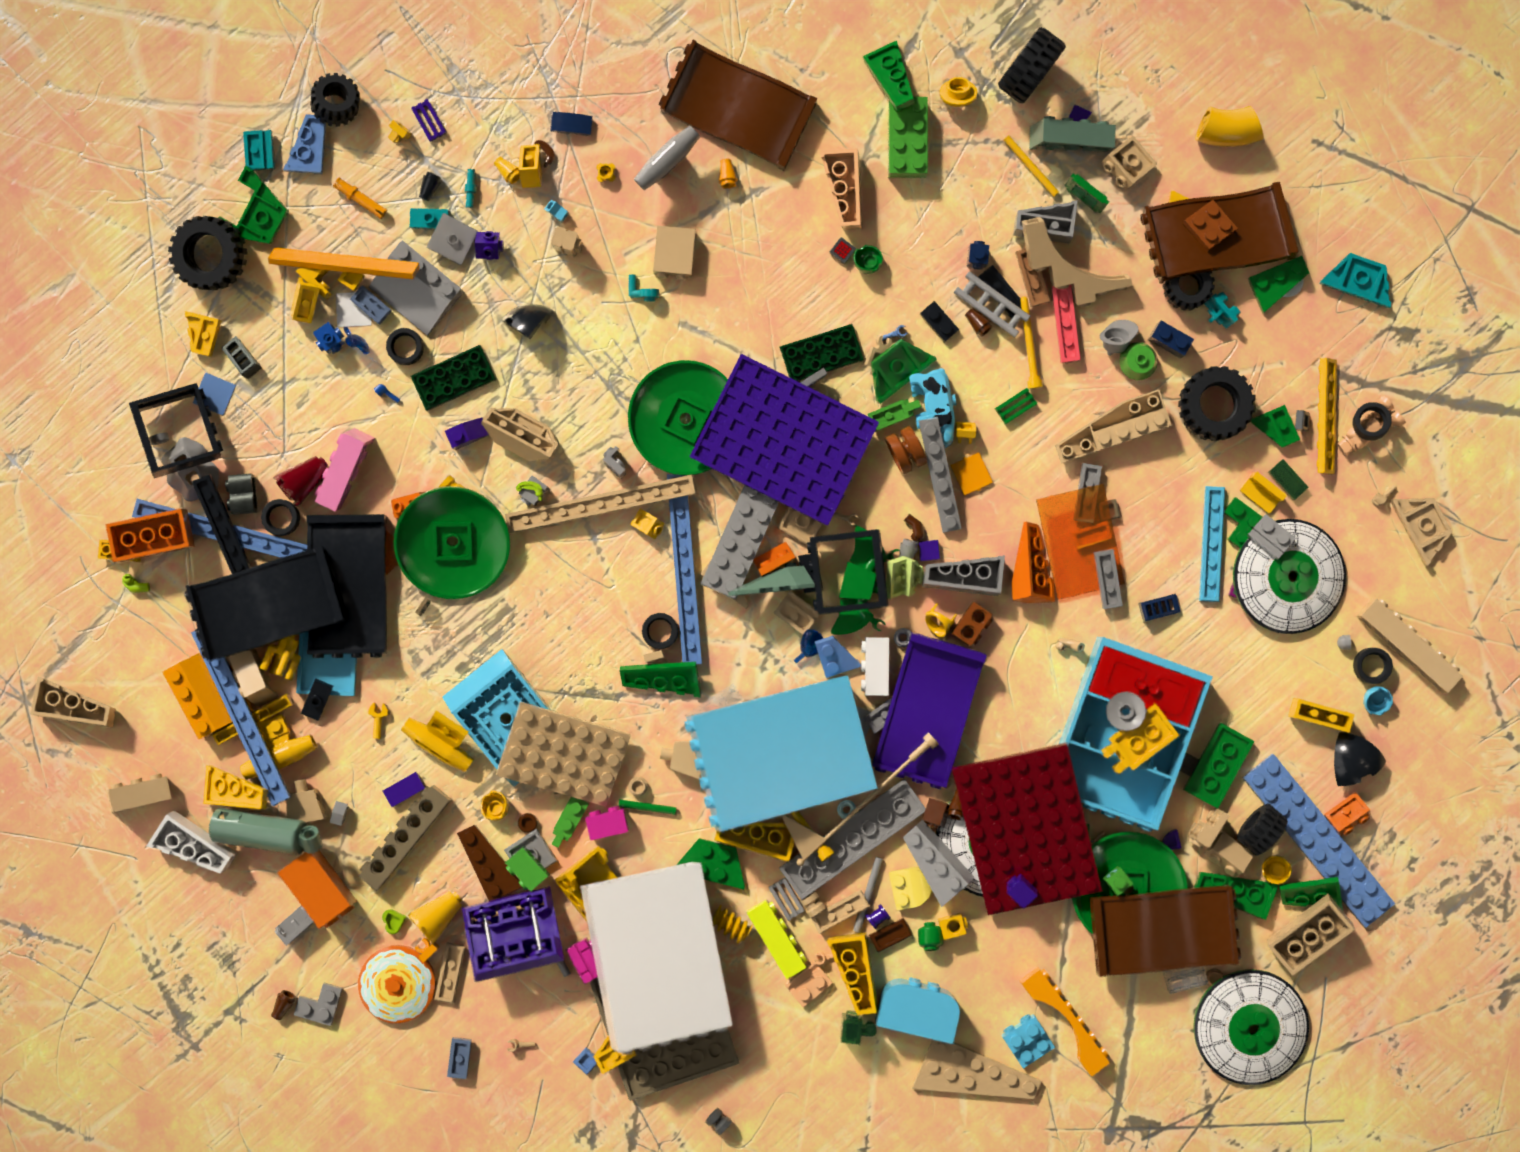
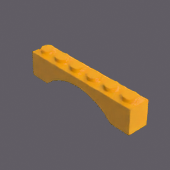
M1038 967L1019 981L1034 1000L1053 1006L1067 1018L1076 1037L1077 1058L1090 1076H1094L1110 1063L1107 1059L1109 1054L1103 1047L1098 1048L1095 1044L1098 1041L1091 1031L1086 1032L1083 1028L1086 1024L1080 1016H1074L1072 1013L1074 1008L1069 1001L1064 1002L1060 996L1063 993L1057 985L1052 986L1048 980L1051 977L1045 969L1041 971Z

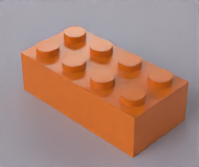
M181 508L105 524L113 562H124L195 547L187 509Z

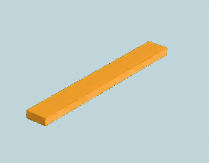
M276 247L268 257L269 264L404 279H414L420 269L418 262Z

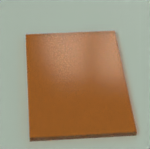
M1104 484L1087 486L1086 488L1036 499L1058 600L1099 590L1093 552L1113 549L1119 585L1125 584Z

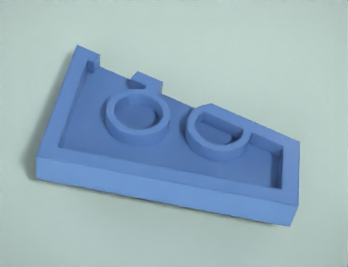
M305 115L297 135V140L291 149L290 157L283 171L323 174L326 122L323 124L320 122V118L316 119L314 115Z

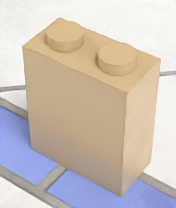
M657 225L653 273L657 274L658 278H668V276H676V279L687 280L688 277L692 278L696 229Z

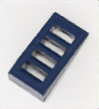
M1176 594L1138 603L1143 622L1181 612ZM1169 599H1172L1174 610H1170ZM1161 601L1165 602L1167 612H1163ZM1154 603L1158 605L1159 614H1156ZM1147 605L1151 607L1153 614L1149 616Z

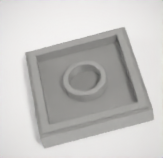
M538 829L533 830L504 849L510 859L525 845L545 869L558 861Z

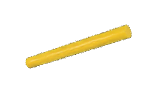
M1008 135L1003 141L1050 194L1055 197L1059 193L1056 187Z

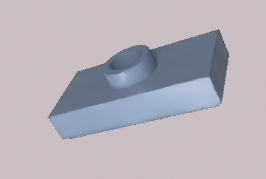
M363 285L350 299L379 325L392 312L390 308Z

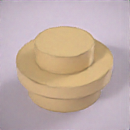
M634 777L630 780L628 788L634 796H641L647 791L648 785L644 778Z

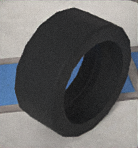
M400 328L389 335L386 341V350L391 359L396 363L411 365L421 358L424 352V343L415 331L409 328ZM404 335L412 337L416 343L414 354L407 358L398 356L394 350L396 339Z
M1369 402L1357 409L1353 417L1352 426L1360 438L1375 441L1382 438L1388 432L1392 424V417L1384 405L1377 402ZM1375 411L1382 416L1383 426L1379 431L1369 432L1362 427L1361 417L1365 412Z
M277 499L266 504L262 510L261 519L263 526L271 534L284 536L296 530L300 522V514L297 507L290 501ZM279 506L289 509L292 515L291 523L283 529L275 528L269 518L271 511Z
M656 613L650 615L645 620L642 626V636L649 646L655 649H664L670 647L676 641L678 626L671 616L665 613ZM656 620H664L671 626V636L664 642H656L650 637L649 627Z
M1365 648L1358 652L1354 658L1353 669L1357 678L1369 684H1378L1387 680L1391 675L1393 663L1389 654L1383 649ZM1368 655H1378L1384 662V669L1377 677L1367 676L1362 670V662Z

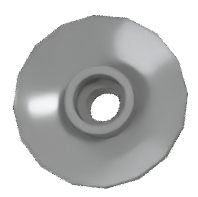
M1122 692L1110 699L1107 704L1106 713L1108 720L1114 727L1119 730L1129 731L1141 725L1145 719L1146 709L1144 702L1139 696L1130 692ZM1125 708L1129 709V715H1123L1122 710Z

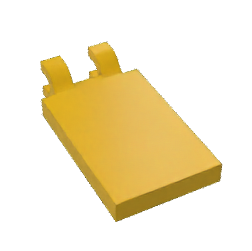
M1154 704L1146 710L1145 719L1140 726L1129 731L1119 730L1109 738L1112 744L1106 746L1101 751H1103L1104 758L1106 757L1107 759L1114 753L1121 761L1111 767L1115 773L1120 774L1127 767L1132 771L1177 738L1179 734L1159 707Z

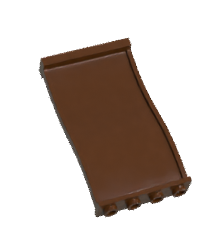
M693 39L691 44L688 43L683 53L685 57L676 66L675 71L677 74L675 78L670 79L667 85L669 90L666 96L663 95L660 99L661 113L744 149L785 171L817 104V98L812 95L809 96L769 75L728 59Z
M1274 182L1267 187L1236 194L1191 198L1153 207L1145 206L1143 213L1140 214L1141 224L1145 225L1146 228L1145 240L1150 244L1151 248L1149 249V256L1151 260H1154L1155 264L1153 267L1154 276L1158 278L1159 284L1166 280L1196 273L1245 268L1283 259L1292 260L1295 259L1299 252L1280 182ZM1214 200L1238 229L1207 252L1184 226L1183 222L1207 203Z
M1210 886L1119 896L1089 897L1096 974L1099 977L1200 966L1239 965V959H1241V950L1239 947L1237 948L1239 930L1235 926L1238 914L1237 910L1234 909L1233 901H1236V893L1232 886Z

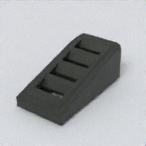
M237 336L222 347V350L239 373L246 379L252 377L262 368ZM238 345L239 347L231 353L230 351ZM246 358H248L243 364L240 365V363H241L243 360H245Z

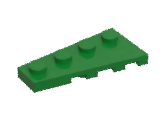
M1199 872L1194 888L1232 886L1236 893V901H1233L1234 908L1266 920L1278 885L1257 880Z

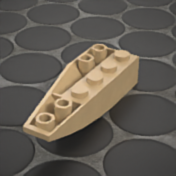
M1158 389L1119 403L1056 444L1055 447L1060 462L1064 463L1172 426L1160 390Z

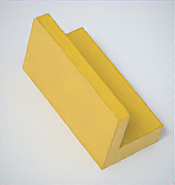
M298 277L291 307L292 320L312 323L320 289L319 285L304 283L303 278Z
M1258 471L1252 473L1240 488L1241 493L1268 514L1287 496Z

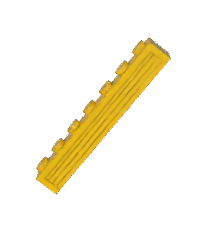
M287 693L252 712V715L258 724L292 706L293 701ZM231 723L213 733L212 736L217 745H220L238 735L234 724Z

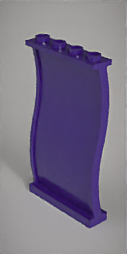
M911 632L881 737L872 761V766L875 767L876 771L886 773V770L895 772L909 759L908 756L925 741L923 737L929 733L939 744L934 749L930 746L914 762L911 761L896 777L904 778L907 776L916 783L923 784V781L931 783L930 786L936 789L947 787L973 695L987 656L985 653Z

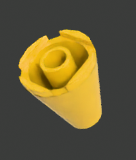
M449 891L410 912L408 916L433 944L461 908L460 902L462 899L456 892L452 894Z

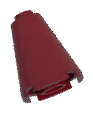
M314 456L276 474L273 479L277 480L276 484L288 499L292 497L295 501L293 504L298 507L322 479L328 464L322 457Z

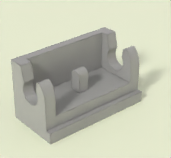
M301 905L279 924L274 932L287 946L314 922Z

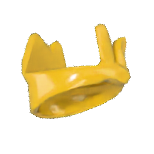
M936 603L930 611L925 613V621L927 627L936 636L945 637L950 627L955 623L957 614L952 619H948L941 613L934 612L938 605ZM931 617H937L944 626L935 624Z

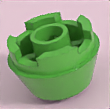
M1135 342L1129 344L1126 351L1121 353L1119 363L1122 372L1128 378L1144 380L1155 372L1158 360L1152 347L1142 342Z

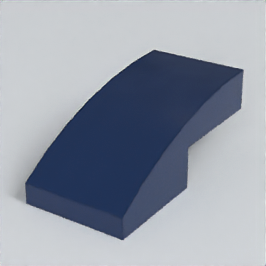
M552 112L551 132L591 135L592 116Z

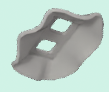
M182 437L171 450L163 455L161 462L164 466L174 463L183 454L190 458L207 453V451L199 442ZM212 462L167 475L168 485L180 492L186 501L199 499L193 484L190 485L185 478L192 471H196L199 478L211 474L218 488L219 472L217 466Z

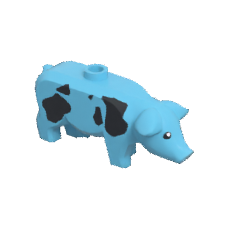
M943 368L933 370L927 374H912L909 377L912 396L925 395L926 411L916 415L917 429H920V420L938 417L944 448H947L954 440L955 416L953 406L957 405L955 394H951L948 376Z

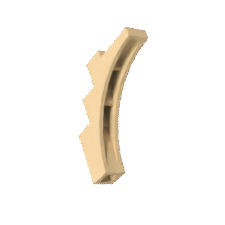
M1041 217L1022 221L1029 266L1032 270L1035 269V271L1045 270L1048 266L1051 284L1055 288L1064 289L1071 284L1073 301L1077 306L1085 307L1091 305V302H1096L1095 294L1105 295L1108 291L1115 289L1116 291H1123L1128 286H1132V279L1127 274L1114 276L1097 275L1083 271L1067 262L1054 248L1048 236L1045 222Z

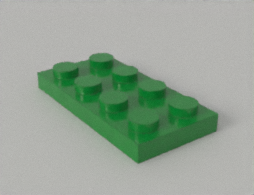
M1219 722L1183 790L1218 809L1255 741Z

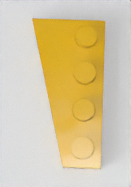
M206 765L203 804L267 809L268 789L212 765Z

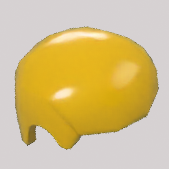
M491 791L483 796L480 808L482 815L486 819L498 821L507 815L510 806L507 797L503 793Z
M1270 856L1262 865V874L1269 883L1282 884L1291 876L1292 868L1290 862L1283 856Z

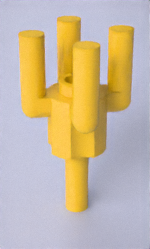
M296 635L279 640L277 646L269 645L260 669L267 671L275 653L277 655L269 673L283 676L290 659L292 661L285 679L292 681L301 660V656L295 653L299 644L298 641L294 640Z

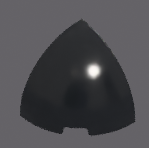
M525 304L512 309L501 320L531 340L543 322L546 324L554 311L543 305Z
M1339 732L1334 753V770L1338 786L1361 783V778L1368 774L1374 776L1383 768L1386 760L1376 746L1355 734Z

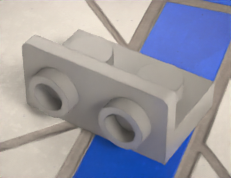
M617 446L614 448L610 447L603 454V462L622 479L626 475L625 464L618 458L614 460L620 453V450Z

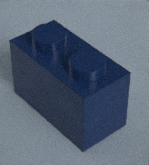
M1162 320L1156 324L1148 338L1152 343L1180 359L1186 355L1194 341L1190 336Z

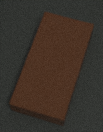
M901 918L869 934L877 952H880L912 936L904 918Z

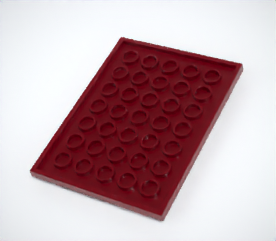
M1067 742L952 768L988 916L1022 909L1007 893L1008 881L1020 874L1037 889L1038 896L1026 907L1102 892Z

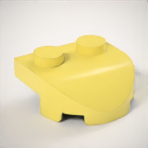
M919 867L889 872L897 910L918 907L928 901L933 893Z

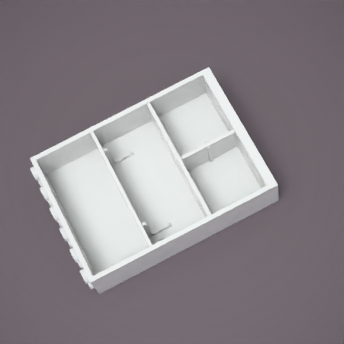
M689 862L580 886L612 1049L624 1055L632 1053V1049L640 1048V1050L652 1048L653 1044L667 1045L674 1039L684 1041L690 1039V1035L705 1036L709 1034L708 1031L716 1030V1032L727 1030L728 1026H732L701 863Z

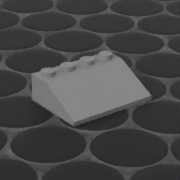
M402 240L387 259L418 262L420 269L414 279L375 276L369 288L428 336L464 291Z

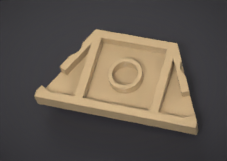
M1435 498L1392 499L1391 503L1425 566L1429 565L1435 554L1442 548L1445 540L1452 534V530Z

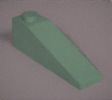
M786 563L784 568H778L728 592V596L814 588L815 585L804 566H796V563Z

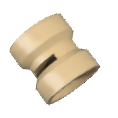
M816 891L800 900L801 904L807 908L810 918L826 908L824 903L820 902Z

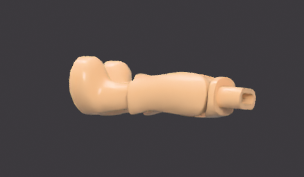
M1383 395L1378 399V403L1384 405L1389 412L1394 409L1392 402ZM1394 410L1390 413L1392 417L1391 426L1401 427L1406 424L1405 419L1398 411ZM1373 411L1366 415L1361 421V425L1369 432L1379 431L1383 426V420L1379 423L1377 419L1382 416ZM1352 427L1346 435L1342 436L1343 440L1337 443V445L1347 456L1352 451L1356 452L1358 449L1365 447L1371 441L1360 438Z

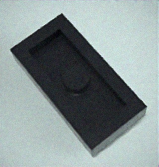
M935 301L920 313L921 317L944 343L959 331V328Z

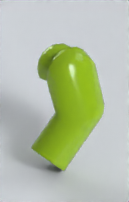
M125 574L122 577L123 585L131 593L150 592L149 582L139 583L131 574Z

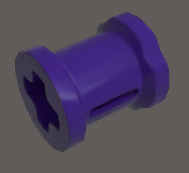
M881 904L870 915H865L875 930L880 923L891 918Z

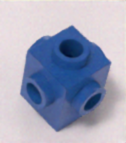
M327 322L313 332L318 340L315 343L322 352L325 350L329 354L331 352L333 354L337 353L342 349V345L345 344L342 339L344 335L338 327L335 329L330 322Z

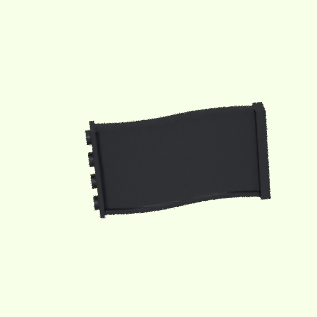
M384 514L307 515V550L318 546L325 548L346 622L309 631L307 654L312 655V658H324V655L332 654V658H343V654H351V658H363V654H370V657H382V654H387V516Z
M323 546L272 560L221 578L195 585H187V591L184 592L187 603H190L192 610H190L192 621H196L197 629H195L197 639L202 642L203 647L200 648L202 657L206 658L209 662L249 651L307 631L346 622Z

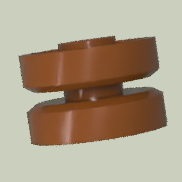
M910 426L900 430L901 440L894 433L885 437L892 458L902 475L912 471L910 459L918 468L927 464L923 447Z

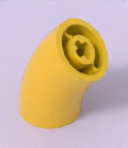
M1210 106L1205 112L1195 136V140L1198 142L1220 147L1243 146L1264 139L1260 121L1251 106L1235 110H1223Z

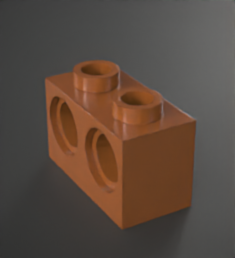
M973 601L951 634L968 646L976 645L982 637L980 633L983 628L987 629L992 623L991 617L993 614ZM978 611L984 616L980 623L974 620V614ZM966 627L971 628L973 631V635L968 639L963 636V630Z

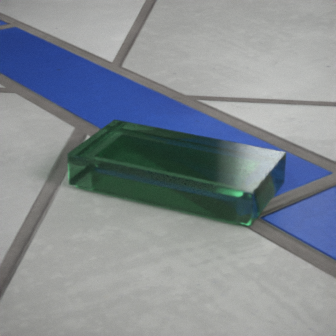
M1281 459L1268 471L1292 500H1295L1309 488L1284 459Z

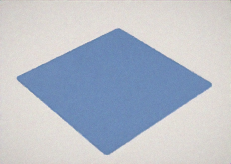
M205 373L199 389L203 388L206 397L203 400L204 406L208 405L211 411L224 415L236 385ZM194 398L193 403L198 405L196 398Z

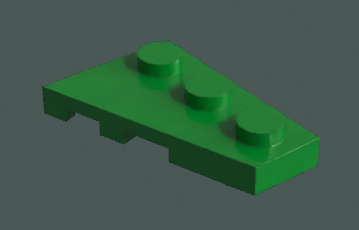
M1303 256L1248 278L1262 314L1309 274Z
M1338 877L1279 885L1283 905L1306 907L1314 905L1329 894L1343 911Z

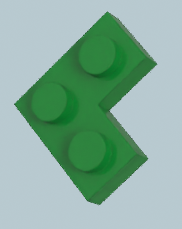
M1234 497L1224 510V514L1238 524L1227 540L1240 549L1248 538L1247 535L1262 519V516L1237 497Z

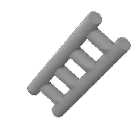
M969 271L965 276L969 280L968 284L963 290L957 287L954 294L1015 338L1019 333L1015 329L1016 325L1021 319L1027 322L1031 316ZM975 286L984 291L979 301L969 295ZM990 297L1000 303L994 312L984 306ZM1005 308L1015 314L1009 324L1000 318Z

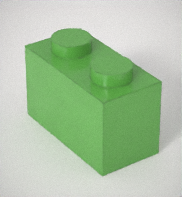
M525 845L505 862L508 865L506 867L508 872L513 876L516 875L520 879L519 884L525 890L529 889L530 892L550 875Z

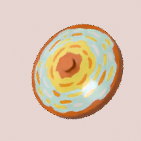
M391 945L376 951L366 960L359 974L358 991L363 1005L373 1016L389 1023H404L415 1019L427 1009L435 994L436 978L429 960L427 959L423 963L418 958L422 953L409 946Z

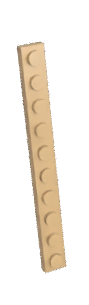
M687 475L505 514L509 533L689 496L696 494L693 476Z

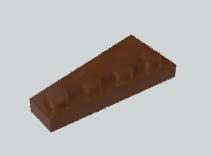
M476 825L457 833L489 901L499 899L522 888L519 884L520 879L508 872L506 869L508 865L502 859V856L493 848Z

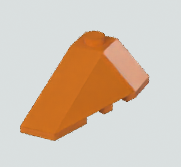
M1027 521L1023 523L1012 578L1013 601L1022 603L1055 602L1054 582L1052 577L1049 578L1047 571L1049 563L1043 556L1044 543L1038 524Z

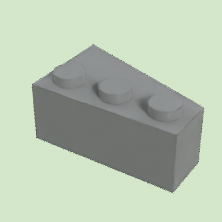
M1078 200L1065 204L1058 203L1053 206L1018 210L1015 217L1013 236L1024 237L1022 221L1041 217L1045 222L1051 241L1070 244L1074 233Z

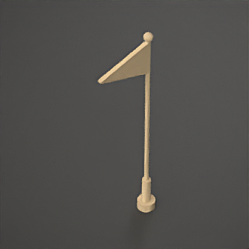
M927 733L923 737L925 741L908 756L909 759L825 837L786 815H781L802 856V859L799 858L797 860V865L803 866L804 861L911 761L914 762L930 746L934 749L939 743Z

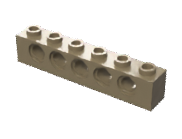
M432 785L430 788L427 786L422 791L420 801L418 803L415 801L409 807L410 813L406 818L404 816L401 817L396 824L398 828L395 832L390 831L384 838L386 843L383 847L378 846L372 853L374 858L370 863L366 861L360 868L362 873L358 877L377 891L382 887L452 800L435 785ZM425 801L432 803V811L429 812L424 809ZM413 816L419 817L421 821L419 826L412 824ZM401 831H404L408 834L407 841H402L400 839L399 835ZM389 846L396 849L395 856L388 854L387 849ZM376 862L383 863V871H378L375 868Z

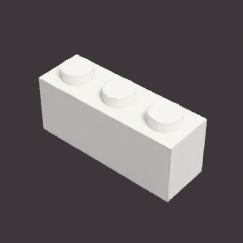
M865 637V641L861 643V652L865 653V660H861V672H865V680H861V691H865V695L889 696V638Z

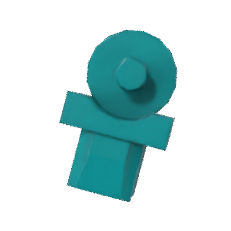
M1224 292L1214 294L1204 305L1209 309L1207 312L1212 316L1208 321L1211 323L1215 320L1219 325L1222 324L1227 329L1238 320L1237 317L1241 311L1234 305L1229 309L1225 304L1228 301V297Z

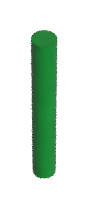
M619 799L618 806L622 808L676 814V807Z

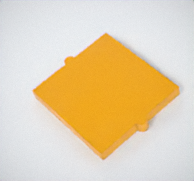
M979 452L967 458L963 457V460L950 465L964 496L976 490L980 491L982 487L993 483Z

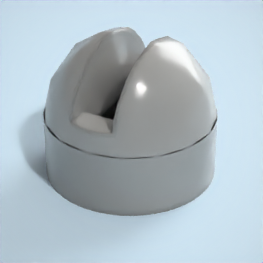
M1340 636L1337 640L1338 647L1343 650H1351V636Z

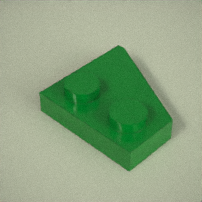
M1285 405L1251 420L1253 425L1280 447H1285L1300 440Z

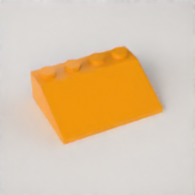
M201 653L189 657L162 672L198 740L205 739L233 723ZM245 698L251 713L254 712L250 701Z

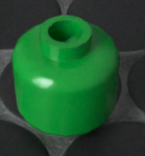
M926 922L923 927L918 929V943L920 947L924 948V951L939 950V947L944 943L941 927L936 926L935 922Z

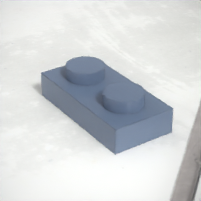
M452 1038L447 1077L467 1079L472 1039Z

